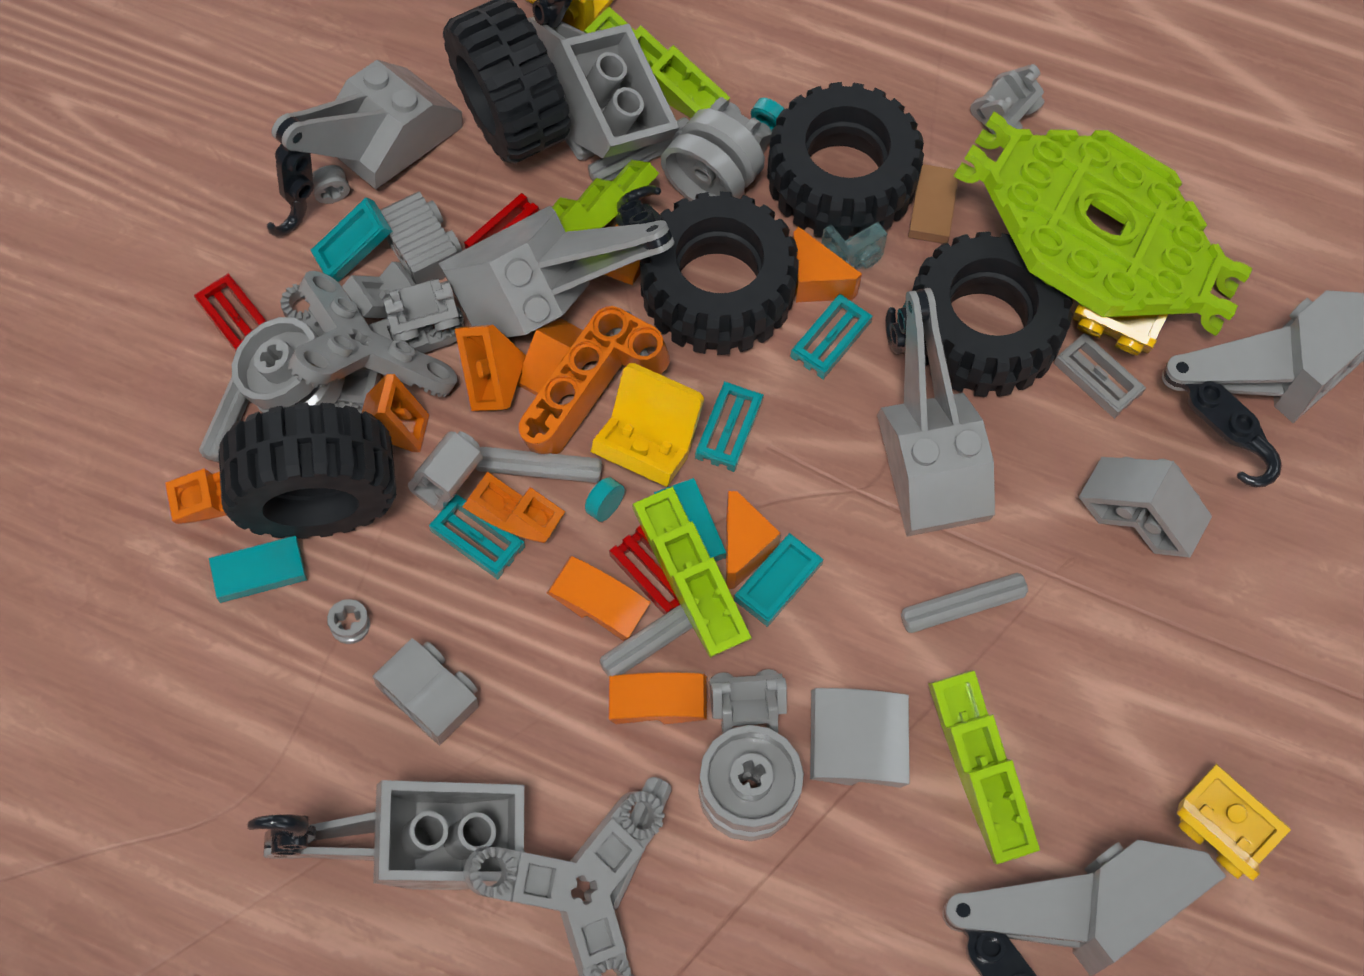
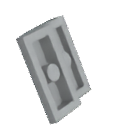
M815 688L811 690L810 780L850 786L858 782L898 788L910 784L909 695L843 688Z

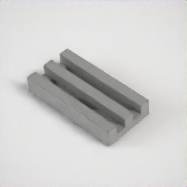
M1086 333L1082 334L1060 353L1054 361V364L1114 419L1120 415L1124 408L1129 407L1134 399H1138L1146 389L1141 382ZM1079 349H1082V350H1083L1088 356H1090L1098 365L1095 366V365H1094L1093 363H1091L1083 354H1081L1078 350H1079ZM1108 374H1110L1118 383H1120L1128 391V393L1126 394L1113 381H1111L1108 378Z

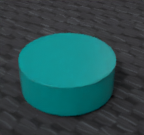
M759 98L751 109L750 114L752 118L766 124L772 131L776 127V119L785 108L769 98Z
M611 477L599 481L586 499V513L599 522L607 520L619 507L625 493L624 486Z

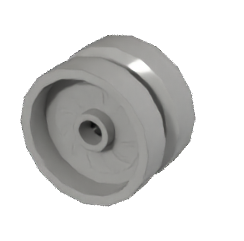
M710 108L698 110L683 127L681 134L677 135L661 154V166L667 179L689 201L695 200L696 194L709 192V196H720V191L732 192V197L740 199L744 194V188L748 187L763 170L765 163L762 148L752 133L738 120L724 112Z
M278 317L264 322L247 334L237 348L231 365L232 381L238 391L251 403L255 404L262 413L268 412L269 408L281 405L284 408L293 407L295 403H308V405H320L321 403L335 404L340 397L345 377L338 381L335 379L327 386L324 385V387L320 388L319 386L313 387L311 382L309 385H306L305 379L299 381L297 380L298 376L291 374L292 371L288 369V362L295 349L319 337L308 324L292 317Z
M746 725L729 729L713 740L702 759L698 787L702 812L715 829L730 838L751 842L771 837L787 825L796 810L804 776L799 754L787 738L770 728ZM752 780L758 787L751 788L749 782L745 785H742V782Z

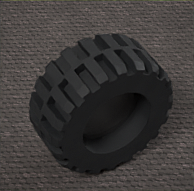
M490 0L449 19L443 28V39L445 40L444 47L449 57L450 67L454 72L457 85L464 96L468 109H470L474 117V121L478 128L481 129L484 138L492 146L496 155L500 156L504 162L518 163L564 141L570 131L571 119L568 116L569 107L564 98L565 93L562 84L558 80L557 71L553 62L551 63L543 41L539 39L532 22L528 21L525 12L517 7V3L513 0Z
M842 82L830 83L829 88L826 89L818 86L808 90L805 98L802 95L794 98L789 102V107L782 110L776 119V127L772 129L767 179L770 181L769 190L772 198L778 201L780 211L786 217L793 215V223L801 229L805 230L809 227L814 230L813 235L823 238L826 237V234L835 235L836 240H849V236L857 235L858 239L872 237V232L875 229L880 233L892 227L893 220H900L907 212L908 205L912 203L923 165L924 153L922 150L924 142L922 134L917 130L918 124L910 113L904 114L905 107L895 98L891 101L887 99L884 91L874 88L873 91L864 89V84L854 82L852 86H842ZM847 146L867 154L879 168L861 177H839L821 169L810 156L827 147Z
M720 191V196H709V192L696 194V199L692 201L683 198L674 203V210L672 212L669 209H665L660 215L666 221L675 243L671 248L660 254L640 259L641 296L644 297V308L647 315L654 318V326L662 334H667L670 331L672 342L681 347L689 343L693 345V351L703 354L706 353V349L717 350V355L730 354L731 348L737 347L740 352L753 348L754 340L757 339L760 343H764L772 337L774 328H781L787 319L788 310L792 309L799 267L797 245L795 239L789 236L790 229L784 220L779 218L775 221V212L764 204L761 207L756 206L755 199L743 195L739 199L732 197V192ZM709 254H724L743 261L752 269L756 278L739 290L728 293H713L691 284L682 275L681 271L688 263L698 257Z
M977 232L975 238H969L968 234L953 238L951 246L949 243H943L934 250L932 257L925 259L920 267L918 276L915 278L912 289L914 291L931 288L933 291L938 326L952 389L961 393L964 388L974 390V396L987 397L989 391H996L997 396L1010 395L1014 386L1018 390H1024L1033 385L1035 378H1042L1058 355L1071 325L1073 315L1070 310L1073 304L1072 298L1055 287L1045 284L1040 278L1030 273L1011 235L1001 233L1000 237L991 236V232ZM970 294L995 296L1007 302L1015 309L1022 320L1024 328L1015 333L1001 336L980 333L960 320L951 303L962 296ZM924 333V351L926 367L927 365H929V358Z
M295 403L293 407L284 408L282 405L269 408L268 412H256L248 415L245 421L239 420L226 432L219 444L221 504L223 510L238 527L243 530L249 528L254 534H271L274 538L296 536L297 539H308V536L320 535V537H327L337 532L347 533L354 531L358 526L365 527L373 523L375 518L384 516L396 498L397 489L392 439L389 431L372 414L366 411L360 413L355 407L347 405L343 408L335 407L334 403H321L320 405Z

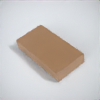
M926 164L922 165L914 196L908 238L948 243L958 179L954 177L957 170Z

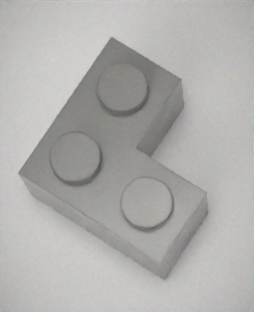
M1101 457L1079 496L1099 524L1134 527L1154 554L1190 558L1212 518L1198 493L1194 491L1182 474L1179 466L1174 461L1167 459L1147 460L1131 457Z

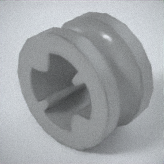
M328 165L313 172L314 195L318 202L324 204L335 203L349 194L350 187L348 181L345 180L346 176L341 167Z
M341 600L329 610L327 616L328 626L334 638L339 642L354 644L364 639L368 634L370 619L363 604L357 600ZM347 613H354L356 620L360 619V621L353 622L350 629H343L341 622L338 623V621L346 620Z

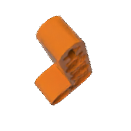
M606 306L599 309L521 417L519 433L529 450L538 454H559L621 365L627 366L629 363H636L658 374H662L670 363V355L661 332L654 326L621 308ZM621 328L618 334L606 336L611 329ZM656 347L652 354L648 356L640 355L643 349ZM591 361L598 362L593 369L582 370L586 363ZM574 395L569 403L565 405L558 404L562 397Z

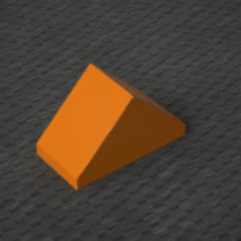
M798 227L793 232V238L798 249L797 259L799 260L795 303L834 301L839 293L847 299L853 300L858 295L862 273Z
M561 318L536 329L523 362L517 385L537 396L583 330Z
M493 324L456 328L455 334L471 411L505 410L509 408L526 355Z
M386 374L366 394L362 413L366 411L381 421L389 431L392 445L411 452H420L429 414L395 374Z
M728 491L726 585L728 589H735L769 557L779 545L781 532L737 491Z

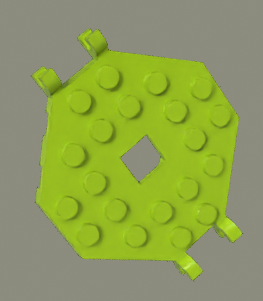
M996 112L992 113L986 126L996 134H991L983 129L974 143L985 149H996L1000 146L1004 148L995 162L988 158L984 151L973 144L964 159L972 163L974 167H970L962 162L954 177L965 183H974L979 180L984 183L1030 273L1040 278L1045 284L1055 287L1076 300L1081 306L1091 309L1102 317L1198 313L1201 315V324L1204 329L1214 336L1220 332L1224 321L1215 315H1221L1230 321L1238 305L1211 294L1213 285L1216 281L1219 291L1231 299L1236 293L1239 284L1231 280L1230 277H1235L1245 283L1251 274L1252 268L1244 263L1229 259L1225 256L1219 244H1211L1203 231L1207 224L1193 201L1186 202L1179 191L1182 181L1176 171L1108 130H1095L1091 136H1079L1076 130L1049 129L1046 135H1033L1030 129H1016L1009 125L1001 115ZM1090 204L1124 224L1120 235L1110 234L1100 229L1090 220L1086 214Z

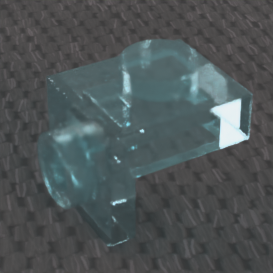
M876 222L845 241L836 229L830 225L823 230L821 244L858 270L861 267L869 268L882 258L888 233L879 222Z

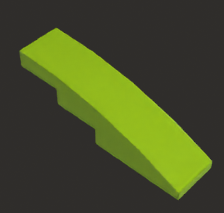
M609 6L584 32L592 33L628 23ZM642 26L637 30L632 28L668 105L692 118L698 110L711 108V105L720 97L729 101L730 97L674 45L667 50Z
M631 159L613 181L596 178L577 201L560 197L552 208L555 210L565 232L602 228L618 215L617 202L623 195L639 187L648 186L660 173L650 162Z
M673 486L633 503L632 509L673 592L709 657L711 658L751 640L752 637L714 557L710 558L693 521L689 522Z
M967 671L928 683L958 775L994 864H1000L1040 851L1013 760H1009L1006 757L994 715H990L987 712L975 671Z

